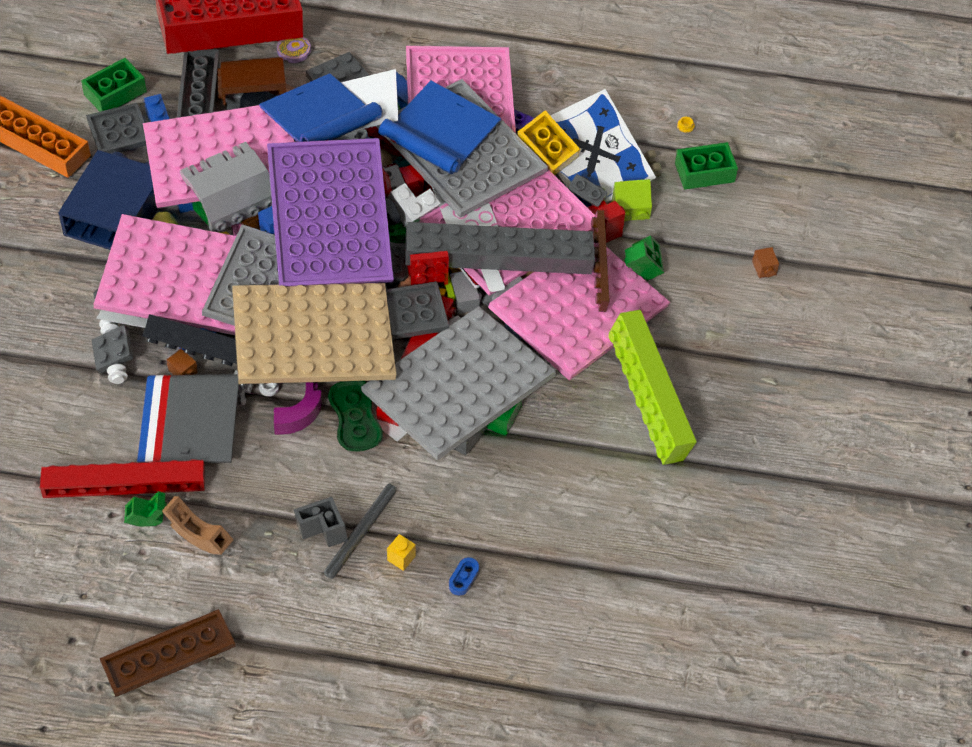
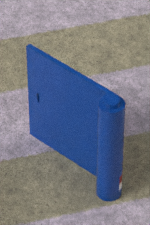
M330 73L259 104V107L297 142L330 141L380 119L383 112L381 106L376 102L365 105Z
M430 80L399 113L398 121L393 122L387 118L382 122L379 134L449 174H453L459 171L463 162L498 125L501 118Z

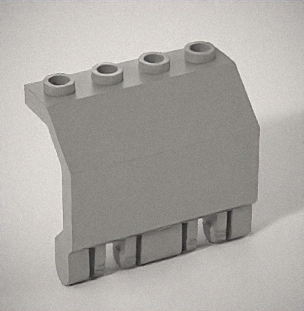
M247 142L232 147L233 153L236 156L234 158L225 150L222 154L218 153L200 161V166L203 169L202 172H198L194 165L180 170L181 177L187 186L192 188L202 203L208 218L209 230L212 232L223 231L225 228L238 224L249 217L256 216L258 212L272 206L269 172Z

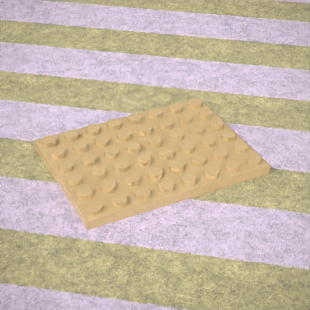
M385 283L298 285L286 287L282 285L232 286L238 384L396 380Z

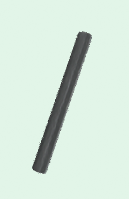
M389 483L382 490L350 534L348 541L342 545L324 570L326 577L333 579L396 493L394 485Z

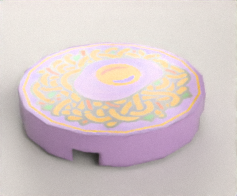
M304 37L280 40L277 44L278 56L283 57V60H288L289 63L302 62L311 53L310 42Z

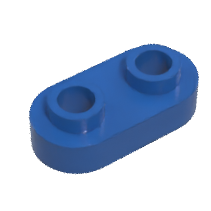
M462 559L449 579V590L454 595L461 596L466 594L479 573V564L475 559ZM466 569H471L472 571H471V572H466L465 570H466Z

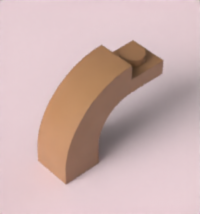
M174 496L162 510L172 522L170 526L181 537L205 552L222 555L234 540L222 525H211L198 518L179 496Z

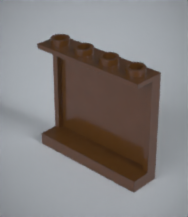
M283 57L221 62V68H218L219 99H223V105H226V94L279 90L280 95L286 93Z

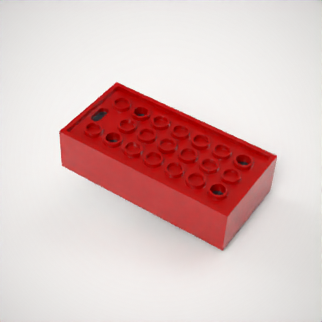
M156 0V11L167 54L303 38V10L300 0Z

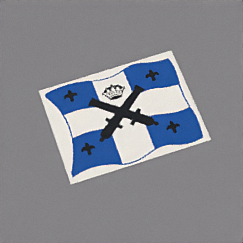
M606 89L550 115L580 148L579 157L558 173L567 188L576 174L587 178L591 183L604 188L607 191L605 202L612 200L614 182L646 179L651 181L656 178ZM574 194L587 208L592 206L591 203Z

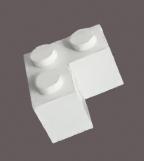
M405 183L391 191L387 199H390L395 204L400 215V221L405 227H407V222H419L421 217L437 209L441 204L431 189L415 197Z

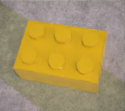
M546 110L518 131L517 136L548 166V169L554 175L558 174L579 157L580 148Z

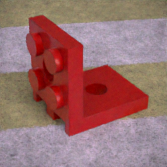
M448 251L410 255V266L407 265L410 286L431 282H444V285H448Z

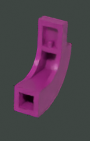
M306 382L305 396L298 404L291 407L274 408L275 435L291 434L303 430L317 418L322 406L321 390H318V382Z

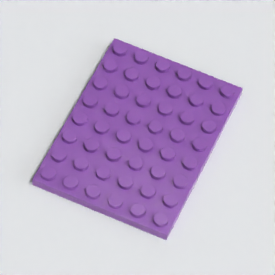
M379 138L267 143L279 286L393 282Z

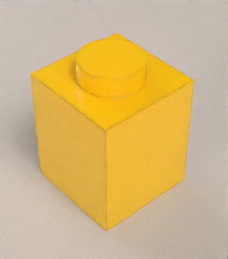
M400 534L387 548V561L403 571L416 557V544Z

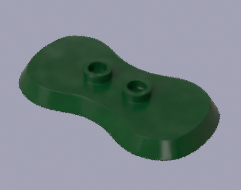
M340 381L334 384L328 393L330 405L336 411L339 419L337 440L344 449L352 452L372 449L381 442L383 437L382 427L372 412L373 401L362 392L361 386L366 384V381Z

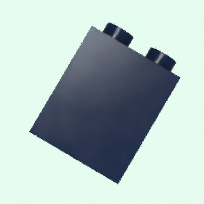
M97 150L58 212L63 235L111 250L122 214L152 220L159 208L156 206L149 162L140 163L128 159V157L119 152L110 154Z

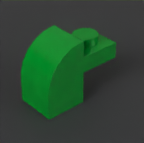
M158 491L150 500L134 496L125 505L124 523L138 527L161 524L163 522L162 510L167 506V502H165L166 493Z

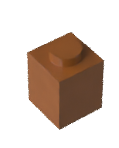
M773 248L755 250L752 262L758 277L769 278L777 275L779 262Z
M179 349L166 359L168 371L173 375H196L198 373L196 361L187 353H184L182 349Z

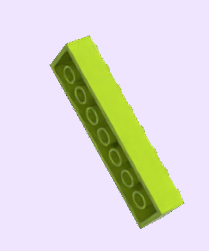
M635 310L620 313L609 332V340L614 345L616 357L621 362L622 371L628 379L630 390L633 391L636 405L640 408L643 422L647 425L650 439L656 447L657 456L661 459L663 465L684 461L697 441L642 311Z

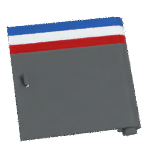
M238 374L149 375L146 383L137 462L190 461L196 459L204 460V463H232L238 394L245 390L246 384H238Z

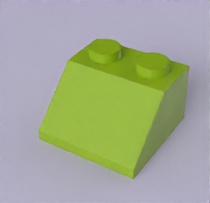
M650 179L614 182L612 202L616 201L624 208L626 213L624 222L650 219L652 210Z

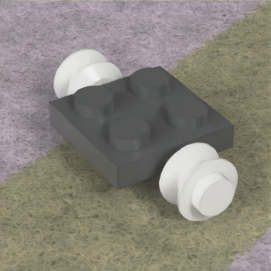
M101 320L99 325L102 335L92 339L96 370L100 374L107 371L110 382L121 384L128 377L126 367L122 363L133 359L129 329L126 325L119 327L117 322Z

